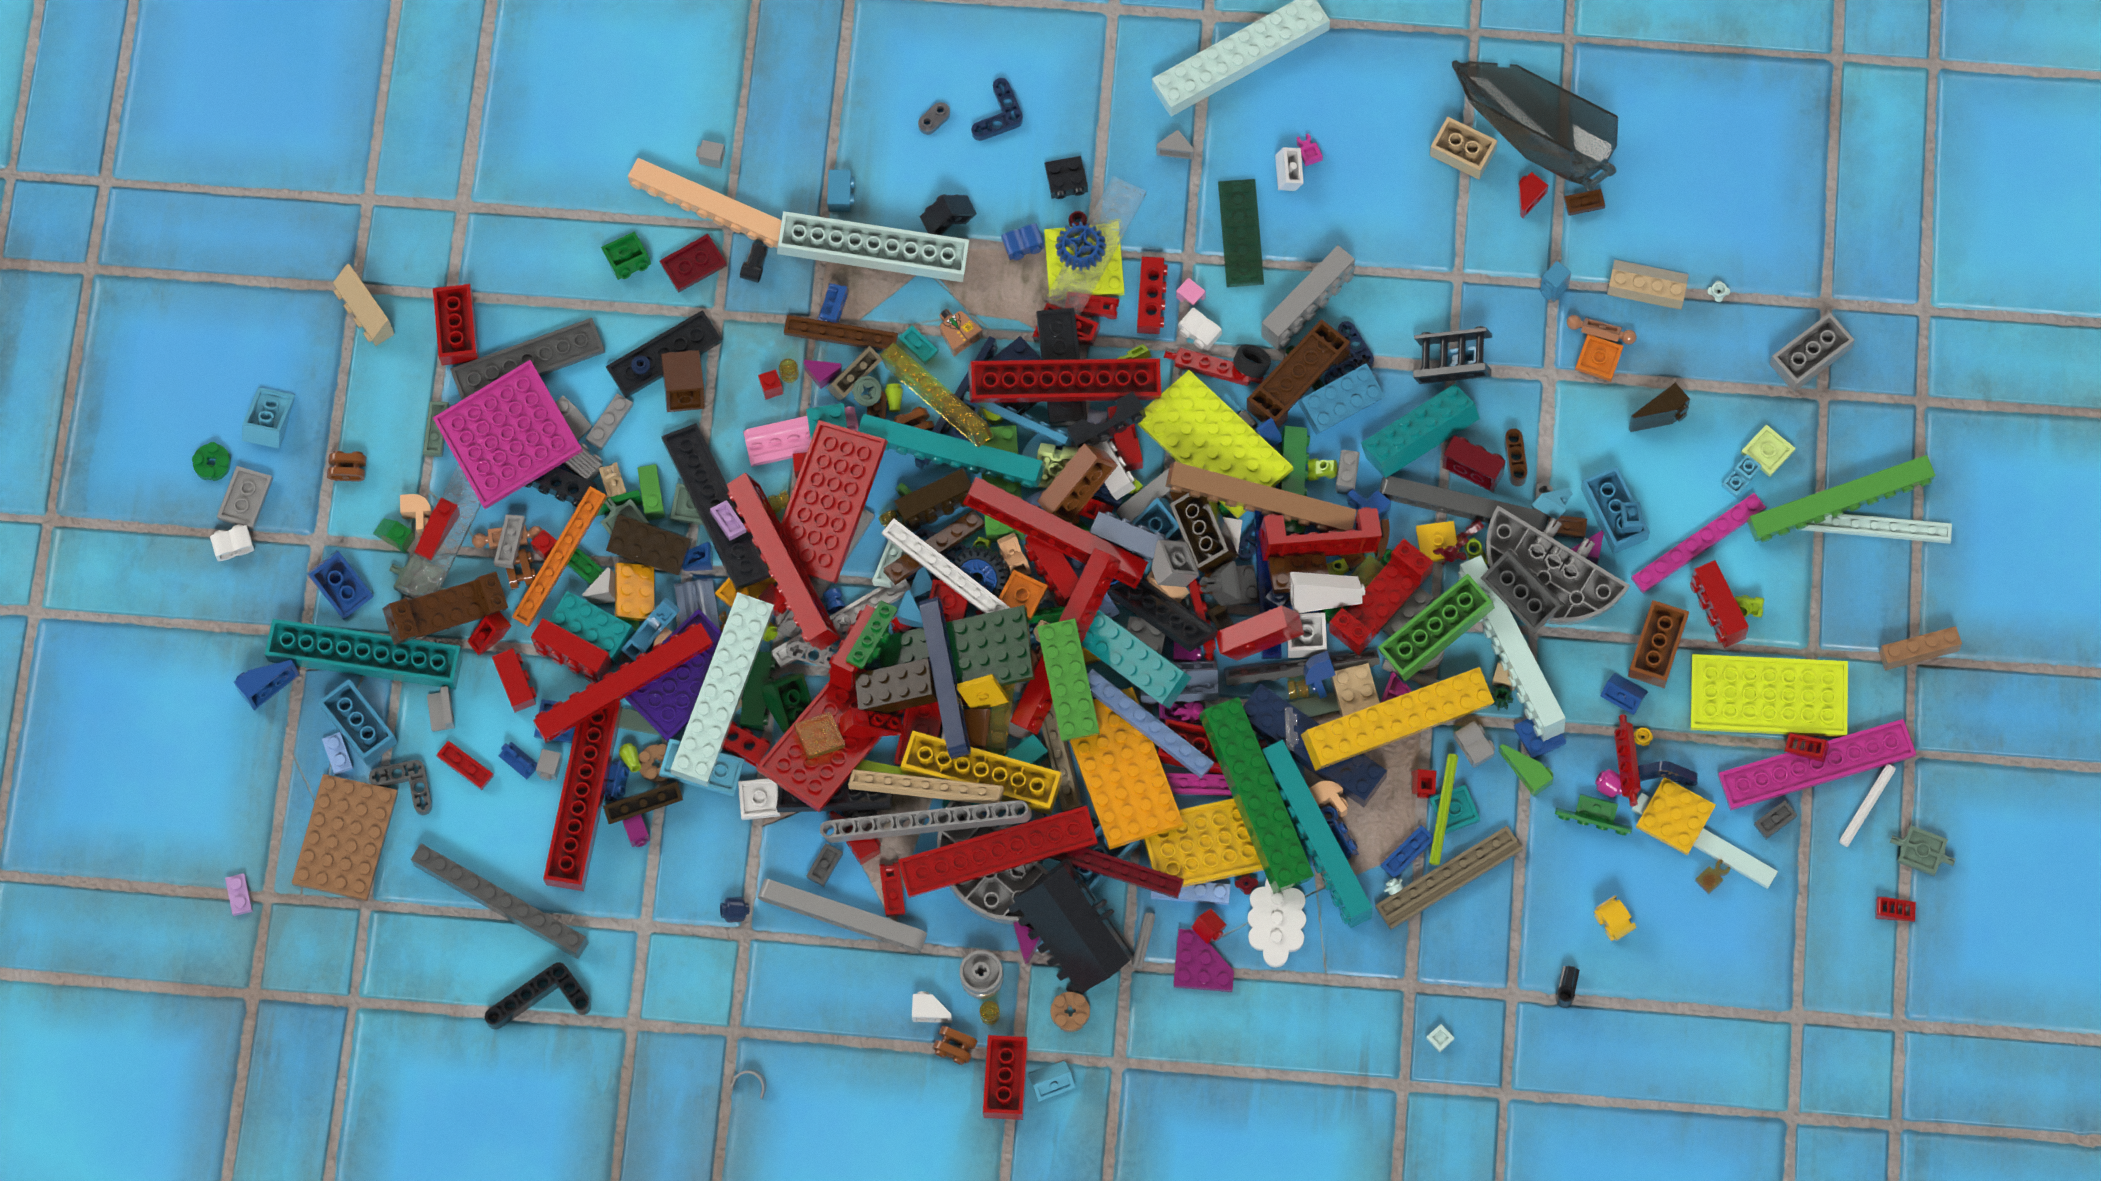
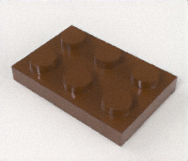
M1325 553L1268 557L1267 559L1273 594L1290 593V572L1329 574Z

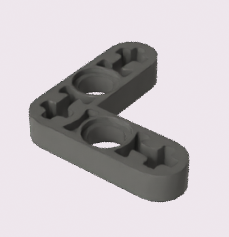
M407 761L376 768L370 772L369 780L372 785L385 787L409 781L416 812L420 815H427L431 812L432 802L425 767L421 761ZM414 766H418V768H421L418 770L417 774H415L414 771H411L414 770ZM406 767H407V769H408V771H409V772H408L409 776H406V771H405V769H404V768H406ZM400 769L402 770V776L400 778H393L392 772ZM385 772H388L390 780H387L386 777H383L387 776ZM377 774H380L381 776L379 782H377L376 779H374L376 778ZM423 783L425 785L424 790L416 792L414 790L416 784ZM419 797H423L425 804H428L424 810L418 807L421 806Z

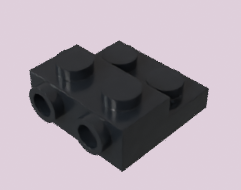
M1081 156L1044 162L1051 199H1063L1070 195L1080 196L1088 192Z

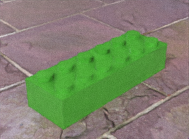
M1016 425L978 428L979 444L1018 454ZM981 473L983 480L1022 499L1021 483H1008L1003 478L996 477V479H993ZM985 515L987 540L997 542L998 539L1015 533L1018 540H1025V534Z
M1466 574L1378 646V649L1401 678L1406 681L1495 608L1494 604L1471 576Z
M1076 619L1037 626L1061 741L1066 742L1099 735L1100 730Z

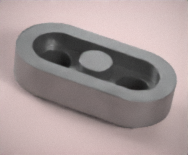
M942 102L933 105L918 121L920 132L926 135L934 133L949 119V106ZM939 109H943V110H944V111L941 112V113L938 112ZM926 121L931 122L929 125L924 124Z

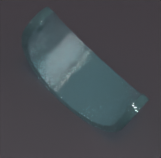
M1213 594L1200 596L1201 601H1205L1207 610L1219 604ZM1185 597L1186 608L1189 611H1194L1191 597Z

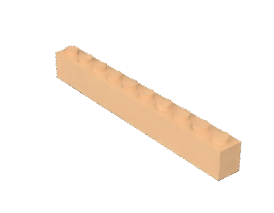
M637 158L628 175L629 183L633 188L643 189L653 197L659 196L669 204L675 203L685 211L691 210L701 218L713 220L717 225L730 227L735 233L741 232L746 234L751 240L762 241L767 247L778 248L782 220Z

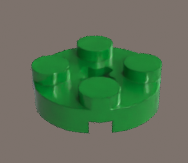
M215 442L201 446L192 457L193 468L196 474L203 480H220L230 470L231 457L228 451ZM209 459H216L214 466L211 464L207 465Z

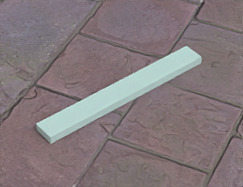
M1842 514L1835 518L1829 515L1825 518V521L1817 524L1813 521L1808 523L1807 527L1801 529L1805 531L1950 544L1952 524Z
M1641 793L1637 799L1638 805L1634 806L1631 811L1642 816L1652 798ZM1704 828L1693 845L1695 848L1766 889L1769 888L1778 873L1777 870Z

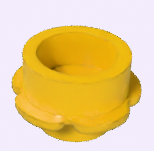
M1640 728L1634 732V740L1637 745L1647 746L1653 739L1652 733L1647 728Z

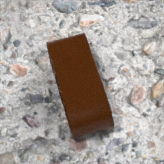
M1510 429L1505 435L1504 442L1510 483L1519 487L1524 485L1527 479L1523 436L1518 429ZM1514 437V438H1516L1518 441H1517V442H1511V441L1509 440V438ZM1518 455L1520 459L1514 460L1511 456ZM1521 473L1523 477L1517 478L1514 474Z

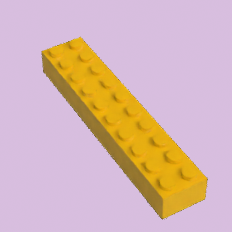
M1478 667L1313 727L1302 733L1301 737L1316 771L1488 708L1494 703L1482 671Z

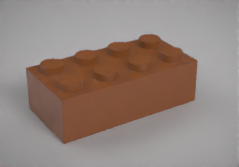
M1084 444L1077 450L1074 457L1066 463L1065 468L1053 479L1051 485L1042 492L1037 502L1046 512L1052 513L1067 522H1072L1118 465L1104 450Z
M1652 600L1628 677L1665 689L1689 611Z

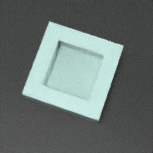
M1442 1024L1426 1037L1439 1053L1455 1039Z

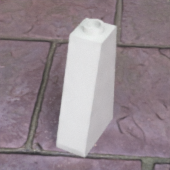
M1290 572V602L1293 611L1304 613L1362 604L1365 587L1364 584H1360L1359 578L1356 576Z

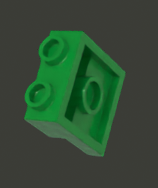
M635 231L601 247L617 280L621 278L627 279L632 273L638 270L645 271L651 265L649 256Z

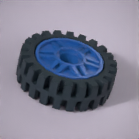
M985 546L967 548L956 558L954 565L998 598L1009 579V570H1006L1007 563H1003L1004 558L1002 556L998 557L999 553L997 551L991 552L992 548L989 547L985 549ZM976 573L982 574L983 578L979 577Z

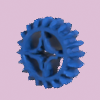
M1081 221L1079 226H1076L1073 222L1072 228L1066 225L1065 231L1060 232L1061 237L1056 239L1058 242L1055 245L1056 253L1060 257V262H1065L1066 267L1072 265L1073 271L1076 267H1079V271H1082L1083 267H1086L1089 271L1090 265L1096 267V261L1101 262V256H1105V237L1102 236L1101 230L1097 231L1095 225L1090 228L1089 222L1086 226H1083ZM1087 237L1091 238L1096 243V246L1088 242ZM1066 247H1069L1070 250L1074 251L1075 256L1071 255L1066 250Z

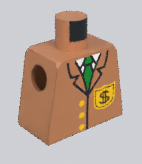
M945 309L940 313L939 316L944 321L939 325L940 332L954 357L983 337L982 329L962 311L952 315L948 309Z

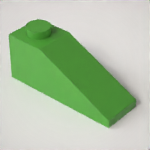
M656 464L638 467L640 489L647 521L666 518Z
M1504 744L1499 746V753L1533 797L1553 784L1554 775L1549 767L1545 768L1541 762Z

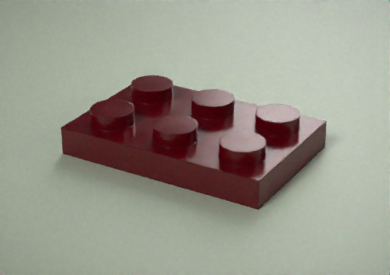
M709 234L659 260L678 293L727 266L726 261Z

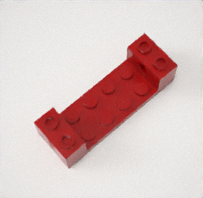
M1370 507L1359 509L1354 520L1353 529L1345 532L1329 531L1319 534L1311 532L1306 535L1294 533L1286 536L1283 515L1276 514L1264 516L1259 530L1263 561H1267L1268 557L1325 553V556L1374 553L1382 537L1377 508L1371 509Z
M1403 539L1391 552V560L1365 588L1362 604L1350 605L1347 610L1342 608L1330 621L1329 632L1356 654L1360 655L1432 573L1434 561Z

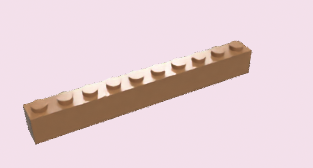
M1178 462L1170 464L1165 485L1171 488L1170 490L1173 492L1182 493V491H1185L1192 497L1200 498V496L1207 497L1208 501L1216 503L1218 500L1223 501L1226 506L1236 507L1238 505L1244 507L1243 510L1261 511V514L1264 516L1270 514L1283 515L1284 521L1290 522L1295 520L1302 526L1314 525L1317 530L1321 531L1329 529L1345 532L1353 529L1357 511L1356 509Z

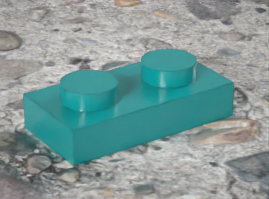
M912 325L898 337L899 341L925 365L939 352Z

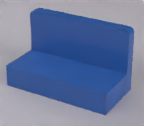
M1614 673L1607 681L1600 696L1634 715L1648 691Z

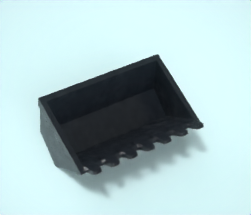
M1068 857L1013 898L1015 902L1008 907L1012 913L1019 909L1023 912L1025 916L1018 920L1021 926L1028 923L1033 926L1034 930L1028 933V937L1031 940L1040 936L1044 943L1037 947L1038 951L1042 954L1050 950L1053 957L1047 960L1048 965L1053 967L1059 963L1063 970L1056 975L1058 979L1062 981L1069 977L1073 984L1066 988L1067 992L1079 991L1080 994H1083L1114 975L1135 954L1110 918L1114 914V910H1104L1103 907L1107 903L1106 899L1097 900Z

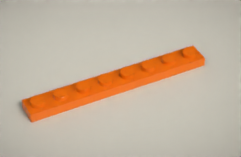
M591 486L588 488L514 612L513 619L527 627L531 626L608 497L607 495Z

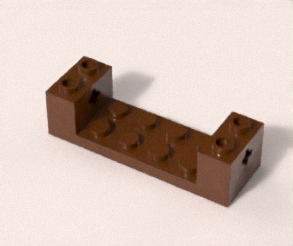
M1321 319L1247 398V411L1262 423L1272 418L1279 430L1288 420V411L1332 364L1339 365L1349 355L1350 341Z
M492 572L479 576L473 581L410 600L406 598L389 603L382 610L393 643L397 645L479 620L494 613L503 612L508 608L497 572Z

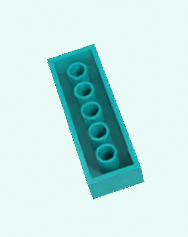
M1453 384L1361 442L1366 459L1387 478L1478 421L1480 417L1475 403L1456 384Z
M1100 610L1097 611L1081 645L1156 701L1170 709L1192 677Z

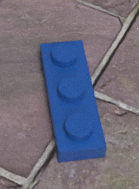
M1421 825L1380 867L1393 879L1397 878L1433 843L1434 836Z

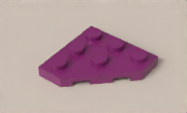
M1178 929L1174 988L1233 992V969L1210 943L1206 944L1194 930Z

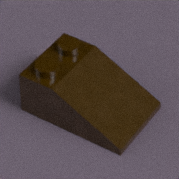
M1675 382L1631 415L1629 431L1650 429L1670 425L1677 420L1679 422L1687 416L1690 398Z

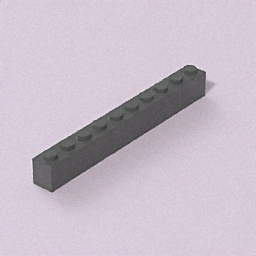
M422 843L411 858L416 868L576 959L580 958L588 945L586 936Z

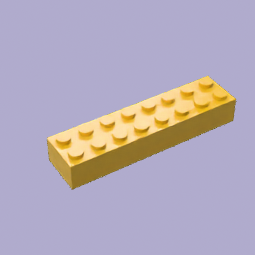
M912 731L901 764L902 774L1003 786L1002 802L1021 800L1031 810L1051 815L1062 782V772L970 747L971 754L951 759L944 739Z

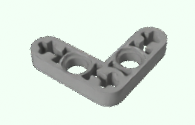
M838 614L834 617L832 623L836 630H839L840 624L837 621L844 617V621L847 624L842 626L841 631H845L844 635L838 634L841 639H846L848 629L851 626V620L845 614ZM792 641L787 645L786 653L793 659L830 668L831 665H829L827 658L832 656L833 651H829V648L839 649L831 644L821 651L816 646L813 647L812 645ZM796 644L798 649L804 650V646H806L804 659L801 658L803 656L801 653L793 655L790 648L795 647ZM813 649L817 650L819 654L818 658L814 661L808 657L809 651Z

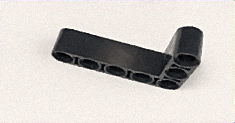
M556 962L485 1012L484 1018L491 1029H500L557 988H559L577 1014H587L591 1010V1003L568 968L563 963ZM563 970L564 974L562 976H555L556 971ZM547 981L548 985L545 988H539L540 982ZM569 985L575 986L574 991L566 992V988ZM525 993H532L529 999H522ZM579 1001H586V1005L584 1007H577V1003ZM509 1004L516 1005L512 1011L506 1010ZM493 1015L499 1016L496 1022H490V1018Z

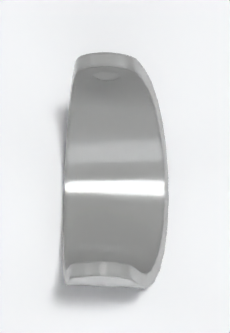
M753 1069L745 1070L734 1077L730 1089L734 1088L737 1079L742 1074L750 1073L758 1077L762 1084L760 1099H763L767 1083L765 1077L759 1071Z

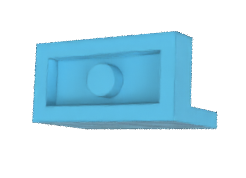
M1065 1061L1028 1074L1038 1102L1075 1088L1071 1072Z

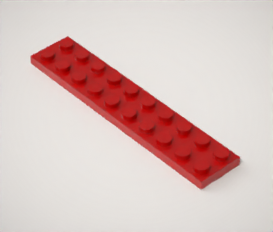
M933 579L929 599L937 596L940 598L946 622L965 618L969 601L943 581ZM938 702L905 709L902 723L903 734L899 737L894 760L895 765L901 766L912 731L939 738L942 720Z
M1083 806L898 859L908 897L911 898L1097 845L1098 842L1088 807Z

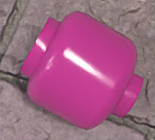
M1611 769L1602 770L1595 781L1597 790L1609 798H1613L1617 794L1621 795L1620 774Z

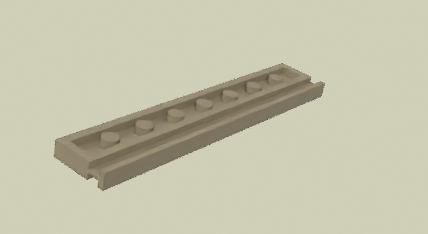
M1506 826L1404 887L1401 891L1375 905V908L1389 929L1392 930L1520 853L1523 848L1519 845L1509 827Z

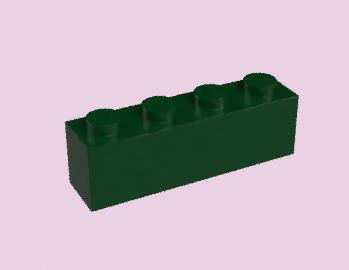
M758 651L744 689L740 717L741 729L747 728L754 731H764L765 725L769 724V714H767V706L760 686L774 681V677H771L772 671L776 669V659L773 658L772 652Z

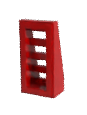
M1789 733L1784 751L1815 761L1825 762L1829 743L1824 739ZM1794 740H1798L1796 749L1793 748ZM1802 742H1806L1804 750H1801ZM1810 744H1813L1812 752H1809ZM1818 746L1821 747L1820 753H1817Z
M1888 897L1876 898L1875 919L1915 922L1916 902ZM1883 905H1887L1886 912H1883ZM1891 905H1894V913H1890ZM1898 906H1902V915L1898 914ZM1906 906L1910 907V916L1906 915Z

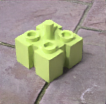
M1040 444L1037 459L1043 461L1045 469L1039 487L1048 488L1051 485L1053 479L1065 468L1066 463L1077 453V448L1063 446L1062 450L1055 449L1056 445Z

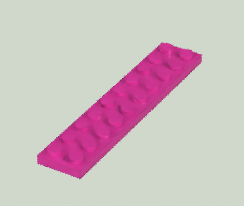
M1904 719L1829 740L1825 762L1784 753L1719 772L1718 777L1730 811L1882 767L1886 764L1916 757V752ZM1813 745L1810 746L1809 752H1812ZM1818 746L1817 753H1820V746Z

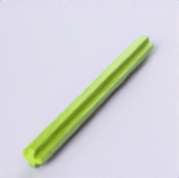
M1448 754L1429 860L1431 865L1440 864L1458 762V755Z

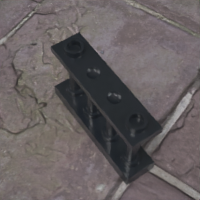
M1477 326L1475 329L1440 333L1423 332L1421 335H1414V339L1422 346V368L1420 370H1413V378L1419 384L1491 377L1492 369L1483 362L1484 339L1492 338V333L1487 327ZM1476 340V362L1466 365V341ZM1458 342V364L1448 367V343ZM1440 344V366L1438 368H1429L1430 345Z

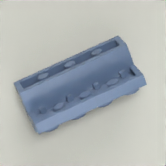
M1217 661L1172 662L1192 677L1176 701L1193 702L1204 700L1210 702L1219 700ZM1141 690V703L1153 704L1158 702Z

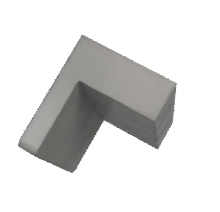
M448 686L440 687L441 693L427 695L431 730L433 732L455 728L451 694Z

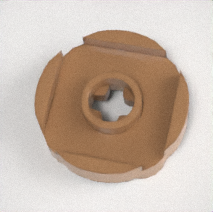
M665 744L651 745L639 754L641 765L639 771L644 779L653 783H663L669 780L659 776L661 767L652 766L657 759L663 762L667 749Z
M1075 992L1062 993L1055 997L1051 1005V1019L1063 1031H1078L1089 1020L1090 1007L1085 997ZM1069 1007L1076 1010L1071 1017H1069L1068 1013H1065V1010H1068Z

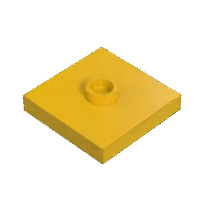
M1454 521L1416 526L1419 551L1434 562L1443 561L1445 558L1441 554H1434L1433 550L1441 547L1445 549L1447 546L1454 547L1457 542Z
M993 674L957 684V690L971 709H986L1009 702L1008 695Z

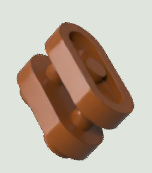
M916 407L906 415L900 414L893 421L931 432L935 427L933 421H926L930 415L927 408Z
M333 451V453L329 454L328 463L334 467L327 469V478L334 481L359 482L365 480V470L360 467L366 466L367 457L358 451L352 453Z
M526 549L518 550L519 556L516 557L515 565L521 563L523 573L516 575L515 566L514 569L506 568L512 590L519 588L518 582L525 581L526 586L531 585L536 577L535 570L530 567V563L533 562L531 552H526Z
M941 1026L938 1034L943 1039L942 1041L935 1040L932 1047L935 1050L934 1053L942 1058L946 1056L953 1058L952 1061L959 1065L969 1063L972 1055L967 1052L968 1048L975 1049L978 1041L952 1028ZM950 1041L961 1045L960 1049L950 1045Z

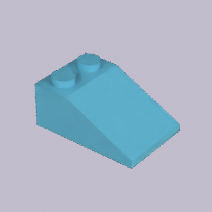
M258 387L242 424V441L279 448L286 432L295 395Z

